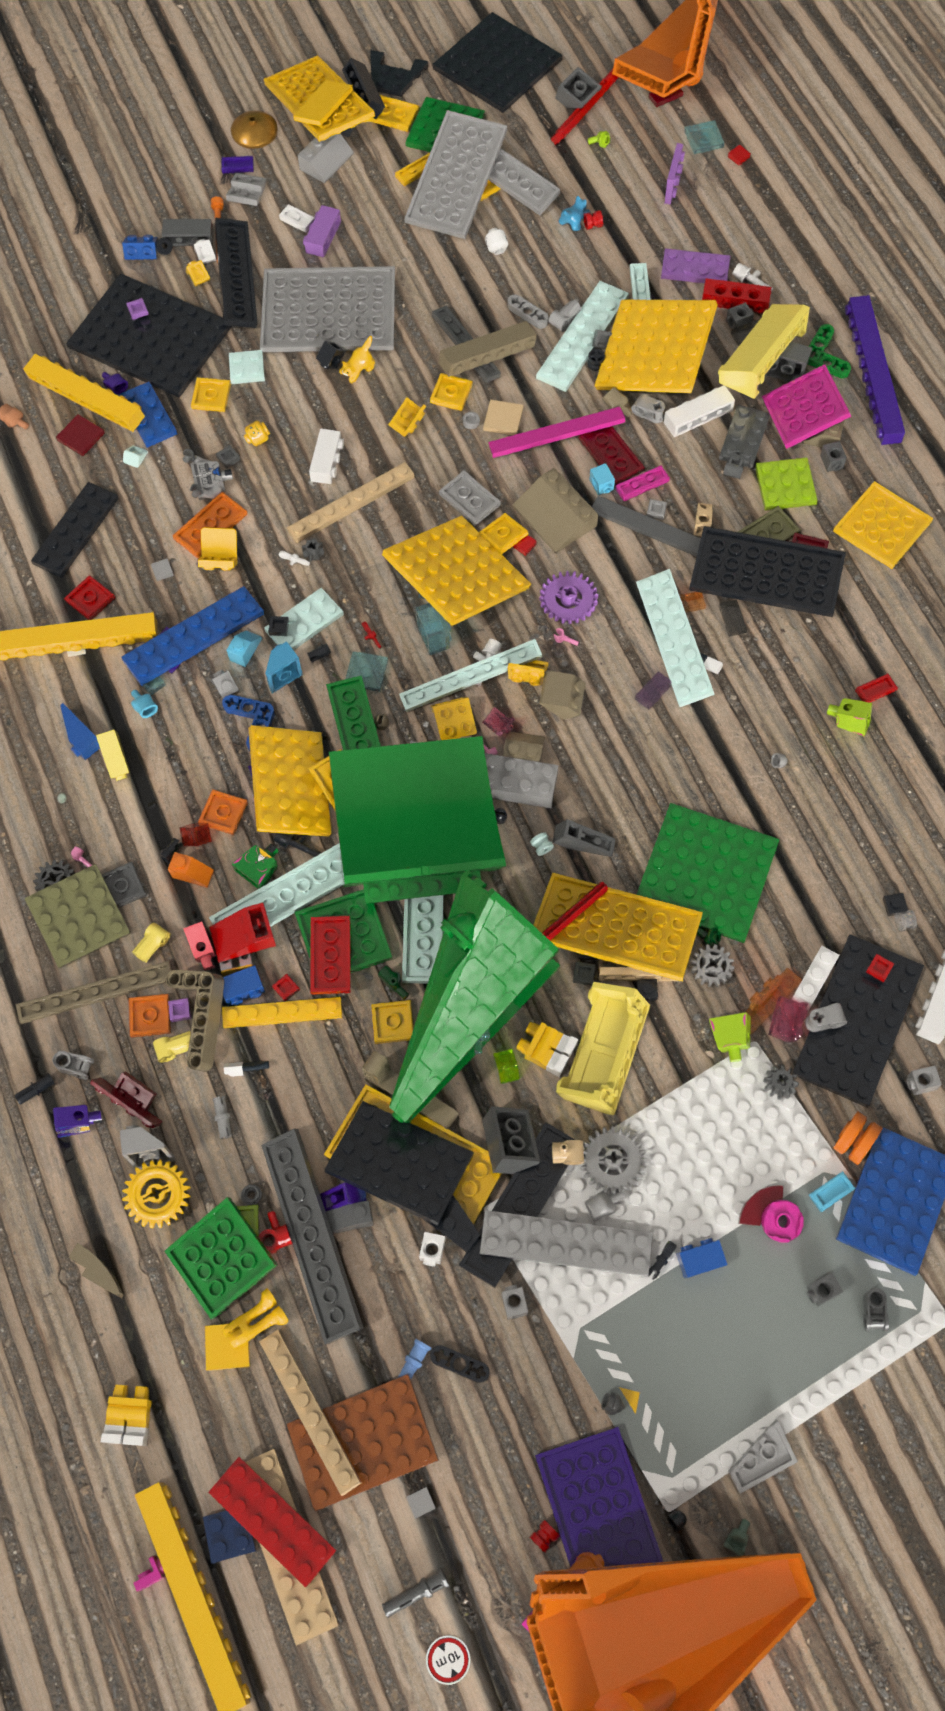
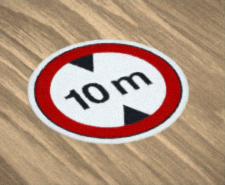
M450 1635L436 1639L430 1645L426 1655L428 1672L435 1681L441 1684L452 1685L461 1681L470 1667V1653L465 1643L459 1638Z

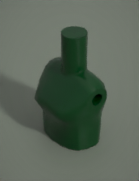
M388 965L379 971L378 977L391 991L397 992L403 1000L409 996V993L401 986L399 972L393 971Z

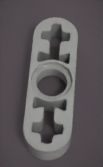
M519 295L509 296L508 309L536 328L542 329L548 325V314ZM530 309L532 313L526 314L523 311Z

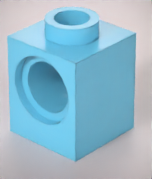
M606 463L590 469L589 480L598 495L607 494L614 490L615 478Z

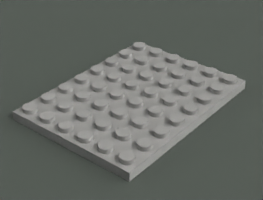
M395 266L264 269L260 350L262 352L320 351L324 341L335 342L345 351H354L356 348L362 347L369 336H372L373 339L368 350H394Z

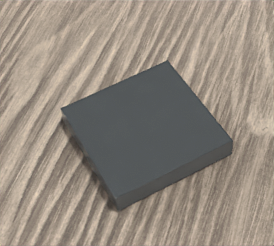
M133 862L102 874L118 908L147 896Z

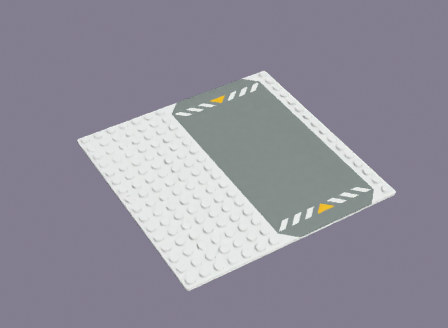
M755 1041L750 1043L749 1049L741 1050V1061L730 1062L728 1056L614 1127L616 1133L620 1127H622V1134L630 1130V1139L637 1136L635 1144L642 1142L639 1150H646V1153L641 1157L646 1158L647 1162L641 1164L646 1167V1170L639 1171L643 1178H636L638 1185L630 1183L631 1190L624 1187L623 1194L625 1199L615 1203L616 1210L613 1214L604 1216L596 1221L590 1216L584 1201L602 1192L603 1187L596 1190L597 1183L589 1185L591 1177L584 1178L583 1176L587 1171L580 1170V1167L585 1165L583 1163L568 1166L538 1216L547 1219L651 1232L652 1242L649 1269L655 1264V1258L661 1254L666 1243L672 1241L677 1247L667 1259V1265H663L660 1274L656 1279L652 1280L655 1274L654 1271L648 1277L513 1258L514 1263L600 1404L607 1392H615L622 1399L625 1409L619 1413L617 1412L615 1415H607L615 1428L619 1427L625 1445L667 1512L673 1511L728 1474V1470L775 1419L778 1420L786 1435L945 1328V1309L919 1272L916 1276L911 1275L836 1240L854 1190L823 1212L819 1211L809 1197V1194L842 1171L854 1187H856V1183L796 1097L790 1094L789 1099H786L782 1095L781 1100H778L777 1094L770 1097L771 1090L766 1091L764 1089L767 1084L763 1082V1079L767 1077V1070L772 1071L773 1064ZM778 1079L777 1083L779 1085L782 1083L781 1085L783 1086L785 1082L783 1080L780 1082L781 1079ZM609 1146V1147H607V1148H608V1149H613V1148H614V1149H618L619 1147ZM605 1149L601 1150L598 1156H605ZM621 1149L622 1155L627 1156L624 1150ZM612 1155L610 1159L612 1163H616L615 1156ZM599 1165L601 1170L605 1172L607 1168L604 1165ZM621 1165V1172L625 1171L628 1165ZM609 1170L607 1174L618 1175L619 1173L617 1170ZM771 1186H784L783 1200L796 1204L804 1217V1226L797 1238L795 1237L788 1243L777 1242L766 1235L762 1227V1221L760 1226L738 1224L742 1207L757 1191ZM608 1189L607 1193L612 1196L611 1189ZM498 1199L484 1207V1211H492ZM785 1215L780 1216L778 1219L780 1227H784L787 1224ZM712 1238L713 1242L720 1240L728 1265L684 1278L676 1253L681 1252L680 1248L690 1244L693 1245V1248L701 1246L700 1241ZM832 1272L843 1292L817 1307L816 1303L810 1301L806 1287ZM822 1285L818 1286L819 1293L827 1296V1288ZM878 1288L886 1294L889 1329L887 1332H884L883 1329H870L869 1331L864 1329L863 1297L871 1289ZM872 1293L870 1296L871 1302L878 1305L880 1299L878 1295Z

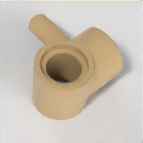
M567 1140L552 1142V1162L566 1165L583 1164V1141Z

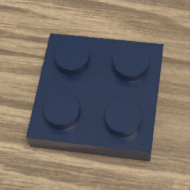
M227 1510L203 1517L211 1564L256 1551L254 1537Z

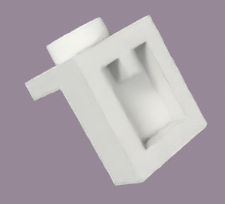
M201 239L194 244V251L199 261L201 260L203 264L216 261L210 240L205 241V239Z

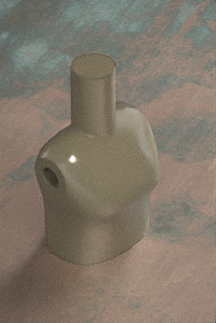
M615 387L602 398L609 409L621 407L623 414L627 418L632 414L626 407L628 398Z

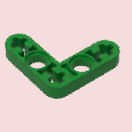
M824 324L819 328L808 346L812 348L808 365L818 368L824 365V361H830L832 365H826L829 373L841 379L847 378L851 370L850 363L825 352L835 330L833 326ZM820 342L824 346L817 347L815 343Z

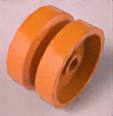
M859 1111L856 1112L851 1121L846 1123L833 1147L840 1154H844L850 1146H853L849 1154V1160L856 1165H859L883 1129L877 1123L871 1122L864 1131L862 1128L867 1121V1117Z

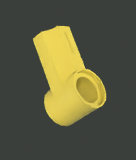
M153 922L148 926L144 933V938L132 953L146 963L159 947H163L168 942L171 933Z
M188 1031L171 1038L162 1037L155 1040L153 1046L158 1062H168L174 1059L176 1055L187 1052L191 1032Z

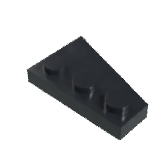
M454 1195L438 1226L426 1221L467 1254H469L481 1238Z

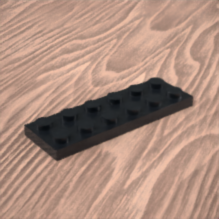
M87 482L31 560L32 564L63 578L118 501V495Z

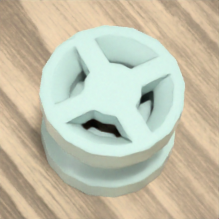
M546 832L536 835L530 841L531 845L536 848L538 856H542L554 848L553 843L548 840Z

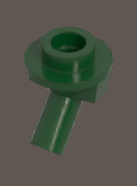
M698 928L697 935L704 939L705 945L713 947L714 944L718 945L721 941V934L717 928H711L708 933L702 928Z

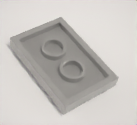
M466 471L461 472L439 490V495L474 526L478 525L500 506V501Z

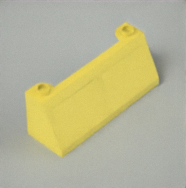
M772 304L768 310L764 311L762 318L725 365H721L718 371L719 383L755 399L759 394L757 386L764 382L765 374L795 336L802 338L806 333L810 307L797 304Z
M593 982L592 988L588 992V999L592 1004V1008L568 1077H562L557 1082L556 1093L564 1100L605 1114L615 1115L650 1004L636 988Z

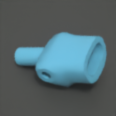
M137 690L131 692V695L134 697L131 705L142 718H149L158 711V706L154 703L150 694L140 695Z

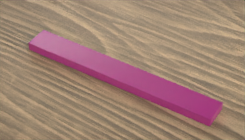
M616 407L490 441L488 444L493 458L625 423V417L621 407Z

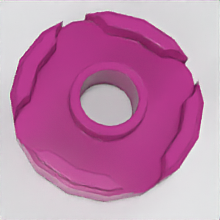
M776 1200L764 1209L762 1227L770 1239L788 1243L801 1234L804 1226V1217L796 1204L788 1200ZM782 1215H785L787 1218V1224L784 1227H780L778 1224V1219Z

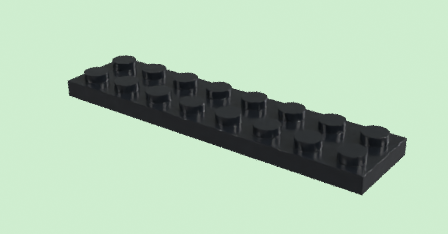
M215 218L223 325L257 328L248 221Z
M545 1122L535 1139L540 1163L514 1173L492 1211L538 1217L569 1166L563 1163L552 1162V1142L575 1139ZM483 1226L481 1227V1229H480V1231H479L480 1236H482V1228H483ZM480 1238L469 1254L466 1253L459 1266L491 1287L496 1288L513 1258L479 1254Z

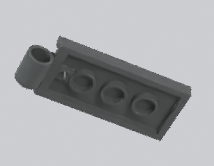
M737 405L719 455V460L726 461L723 475L740 479L744 466L753 468L770 418L769 412Z

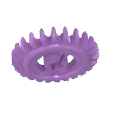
M568 570L565 576L560 571L559 578L553 574V581L547 578V585L545 583L542 585L543 589L540 590L541 596L539 597L541 601L540 606L544 608V613H549V618L555 617L556 622L561 620L562 624L565 621L572 624L573 620L575 623H579V619L584 621L585 616L590 617L591 612L595 611V606L598 604L597 588L592 589L594 582L588 584L589 577L582 580V573L577 578L576 571L573 572L572 576L569 575ZM577 592L580 593L582 600L577 598ZM556 597L559 598V599H561V604H562L564 607H567V608L561 607V606L557 603Z

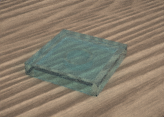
M715 120L684 128L694 154L724 148L725 143Z
M353 651L345 679L362 675L366 690L381 692L388 657Z

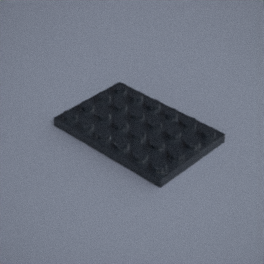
M363 1101L325 1167V1173L438 1226L474 1152L412 1123H400L392 1114Z

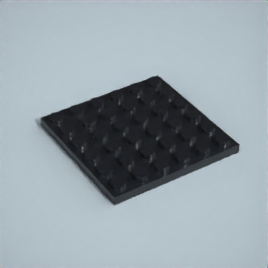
M491 12L432 65L435 71L504 113L562 60V54Z

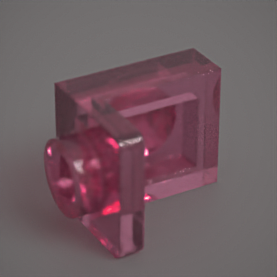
M494 707L482 723L500 736L511 731L515 718L513 716L507 718Z

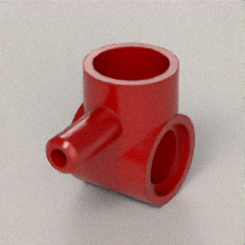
M275 1211L267 1214L272 1229L263 1230L258 1236L263 1244L266 1238L274 1237L273 1245L265 1246L270 1254L293 1244L287 1225H279Z

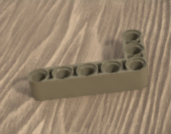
M171 970L166 975V984L169 987L184 991H197L187 1065L190 1069L207 1072L212 1068L214 1062L224 979L221 975L206 971Z
M373 1051L362 1067L364 1079L370 1085L392 1098L399 1075L390 1070L389 1061L386 1057ZM436 1097L419 1113L448 1130L459 1115L455 1109Z

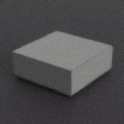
M650 499L646 516L664 520L667 502Z
M168 558L151 564L157 581L174 576Z
M427 1487L406 1497L415 1519L436 1509Z

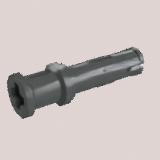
M439 1568L438 1572L432 1576L421 1578L416 1586L382 1603V1608L387 1618L425 1596L426 1598H431L433 1593L444 1587L446 1589L449 1588L450 1585L442 1568Z

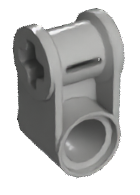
M640 394L631 407L632 412L636 416L645 418L652 423L657 424L664 420V402L647 394Z
M840 1003L814 1009L805 1020V1026L811 1032L834 1029L847 1024Z
M66 1051L55 1053L52 1059L54 1066L59 1072L83 1080H88V1071L91 1064H94V1059ZM62 1059H68L65 1065L59 1066V1062Z

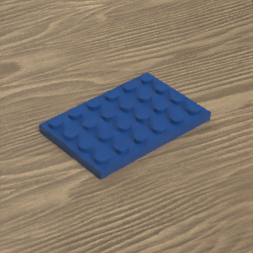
M883 1127L869 1150L836 1240L916 1276L945 1199V1155Z

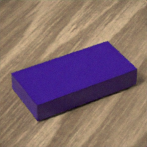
M253 156L222 157V174L254 172Z

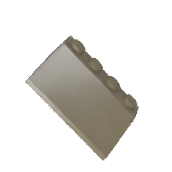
M555 468L540 476L513 504V508L555 554L597 527V512Z

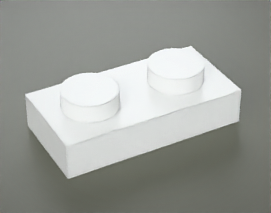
M289 204L279 214L280 220L305 233L309 230L310 224L315 220V217Z

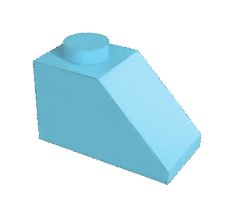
M247 630L235 635L226 650L229 660L246 667L260 644L262 637Z

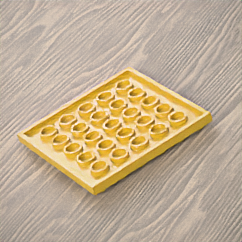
M621 300L611 331L612 335L609 337L605 350V359L601 363L594 385L596 390H611L615 387L618 391L692 393L717 309V301Z
M459 516L388 547L382 553L385 559L451 626L529 589L531 585L463 516Z

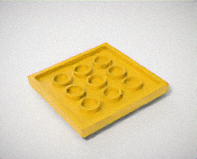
M874 481L834 527L833 532L893 569L931 524L933 518Z

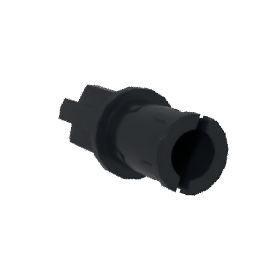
M48 1073L38 1081L31 1082V1085L14 1096L19 1104H23L36 1095L40 1096L39 1093L55 1085V1082Z

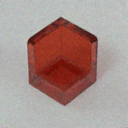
M192 823L179 827L183 846H200L212 842L208 823Z

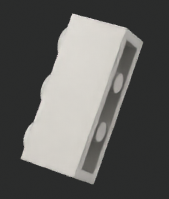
M320 429L309 470L312 482L331 484L332 479L336 477V464L340 462L339 452L344 446V439L341 438L340 431Z
M821 946L791 1002L809 1011L839 954Z

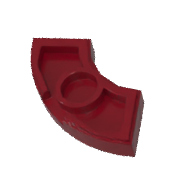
M784 1186L766 1187L753 1194L742 1207L738 1224L760 1226L764 1209L773 1201L783 1200Z

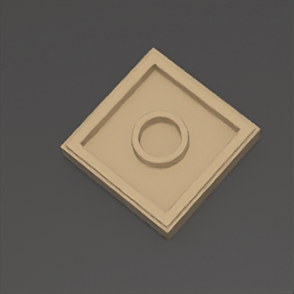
M490 400L483 431L506 435L518 434L524 405Z

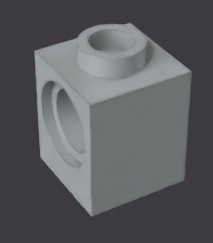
M936 1066L911 1071L907 1076L908 1088L913 1091L914 1095L935 1091L942 1085ZM918 1077L924 1078L927 1085L921 1084Z
M517 1285L505 1287V1291L501 1292L507 1320L527 1316L528 1309L523 1288H518ZM510 1297H518L521 1301L517 1307L510 1306L508 1303Z

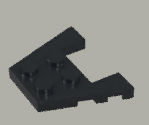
M370 51L371 78L377 91L380 93L402 97L413 85V81L421 76V72L428 68V61L420 59L414 60L411 70L382 65L385 58L384 52Z

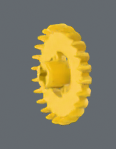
M159 1159L157 1165H155L154 1160H151L149 1166L145 1162L142 1163V1170L135 1167L136 1175L129 1174L132 1180L124 1182L129 1187L122 1190L128 1196L124 1197L122 1201L129 1202L124 1209H132L129 1217L136 1215L135 1223L142 1219L143 1227L149 1222L150 1228L153 1229L157 1222L159 1228H162L163 1221L167 1225H171V1217L178 1221L177 1212L184 1214L181 1206H189L184 1199L191 1198L189 1194L185 1193L191 1187L184 1185L189 1180L188 1178H181L184 1171L176 1173L178 1165L170 1168V1161H167L163 1166L162 1159ZM159 1178L167 1181L168 1184L164 1186L160 1184L150 1185L147 1188L146 1194L141 1196L142 1188L151 1179ZM156 1189L161 1192L158 1199L153 1197L156 1194ZM171 1191L170 1200L162 1208L152 1209L145 1205L149 1201L155 1204H162L166 1201L168 1192Z

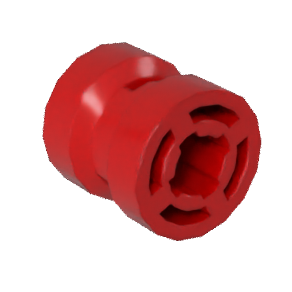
M600 210L592 214L589 212L583 214L586 230L592 229L593 226L597 228L603 227V216Z
M543 1520L540 1524V1530L533 1532L529 1538L546 1553L550 1549L551 1541H557L560 1535Z

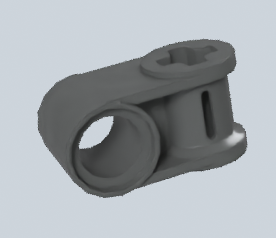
M874 1288L866 1292L863 1297L865 1331L883 1329L884 1332H887L889 1329L887 1297L883 1290ZM872 1293L878 1295L880 1299L878 1305L871 1302L870 1296Z

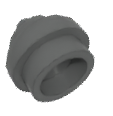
M607 1392L601 1403L602 1410H605V1413L609 1415H615L617 1412L619 1413L625 1409L622 1399L615 1392Z

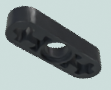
M442 1345L435 1346L431 1350V1361L438 1367L476 1383H484L489 1378V1368L483 1362ZM440 1350H443L444 1356L450 1358V1353L454 1354L450 1361V1367L446 1366L448 1361L444 1359L437 1362V1357L434 1356L435 1352L439 1353ZM457 1358H463L466 1361L465 1369L461 1371L454 1368V1361ZM470 1362L474 1363L472 1368L479 1369L483 1367V1372L486 1373L485 1377L481 1376L478 1379L473 1371H470V1375L465 1374L469 1370Z

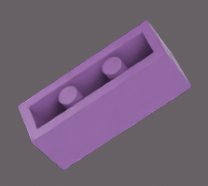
M321 205L319 211L315 214L314 222L310 224L308 234L303 239L306 253L325 257L341 223L339 209Z

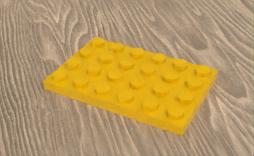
M251 725L248 730L257 831L329 837L332 833L328 799L309 771L311 766L324 759L322 733Z

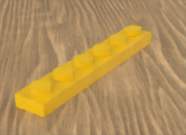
M341 997L222 1007L223 1028L342 1018Z

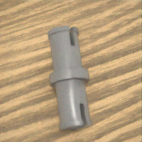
M218 1096L212 1099L216 1114L214 1120L218 1124L220 1139H224V1137L227 1139L233 1136L229 1121L231 1115L227 1110L225 1096H221V1098Z

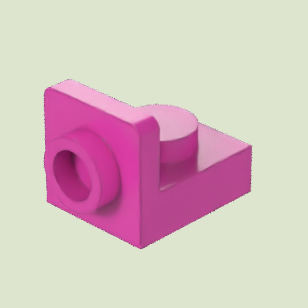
M157 1556L149 1558L153 1572L150 1569L138 1575L139 1580L133 1583L136 1591H142L166 1577Z

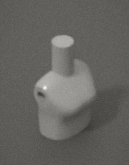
M602 1191L584 1201L590 1216L596 1221L604 1216L613 1214L616 1210L615 1203L625 1199L621 1192L610 1196L607 1192Z

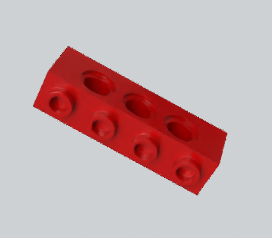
M706 278L702 300H716L717 307L725 309L746 303L753 312L764 313L769 307L772 287Z

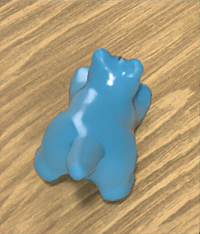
M577 196L575 204L561 212V217L558 220L559 224L565 225L569 223L573 231H579L583 214L590 213V210L586 209L587 200H582Z

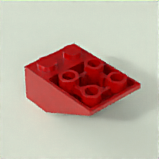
M263 902L245 907L209 927L219 963L276 946Z

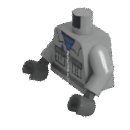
M191 449L184 450L183 461L185 463L192 461L190 465L194 484L189 489L193 491L192 497H198L199 500L205 498L214 499L221 492H224L223 481L233 479L231 469L221 471L219 462L194 455Z

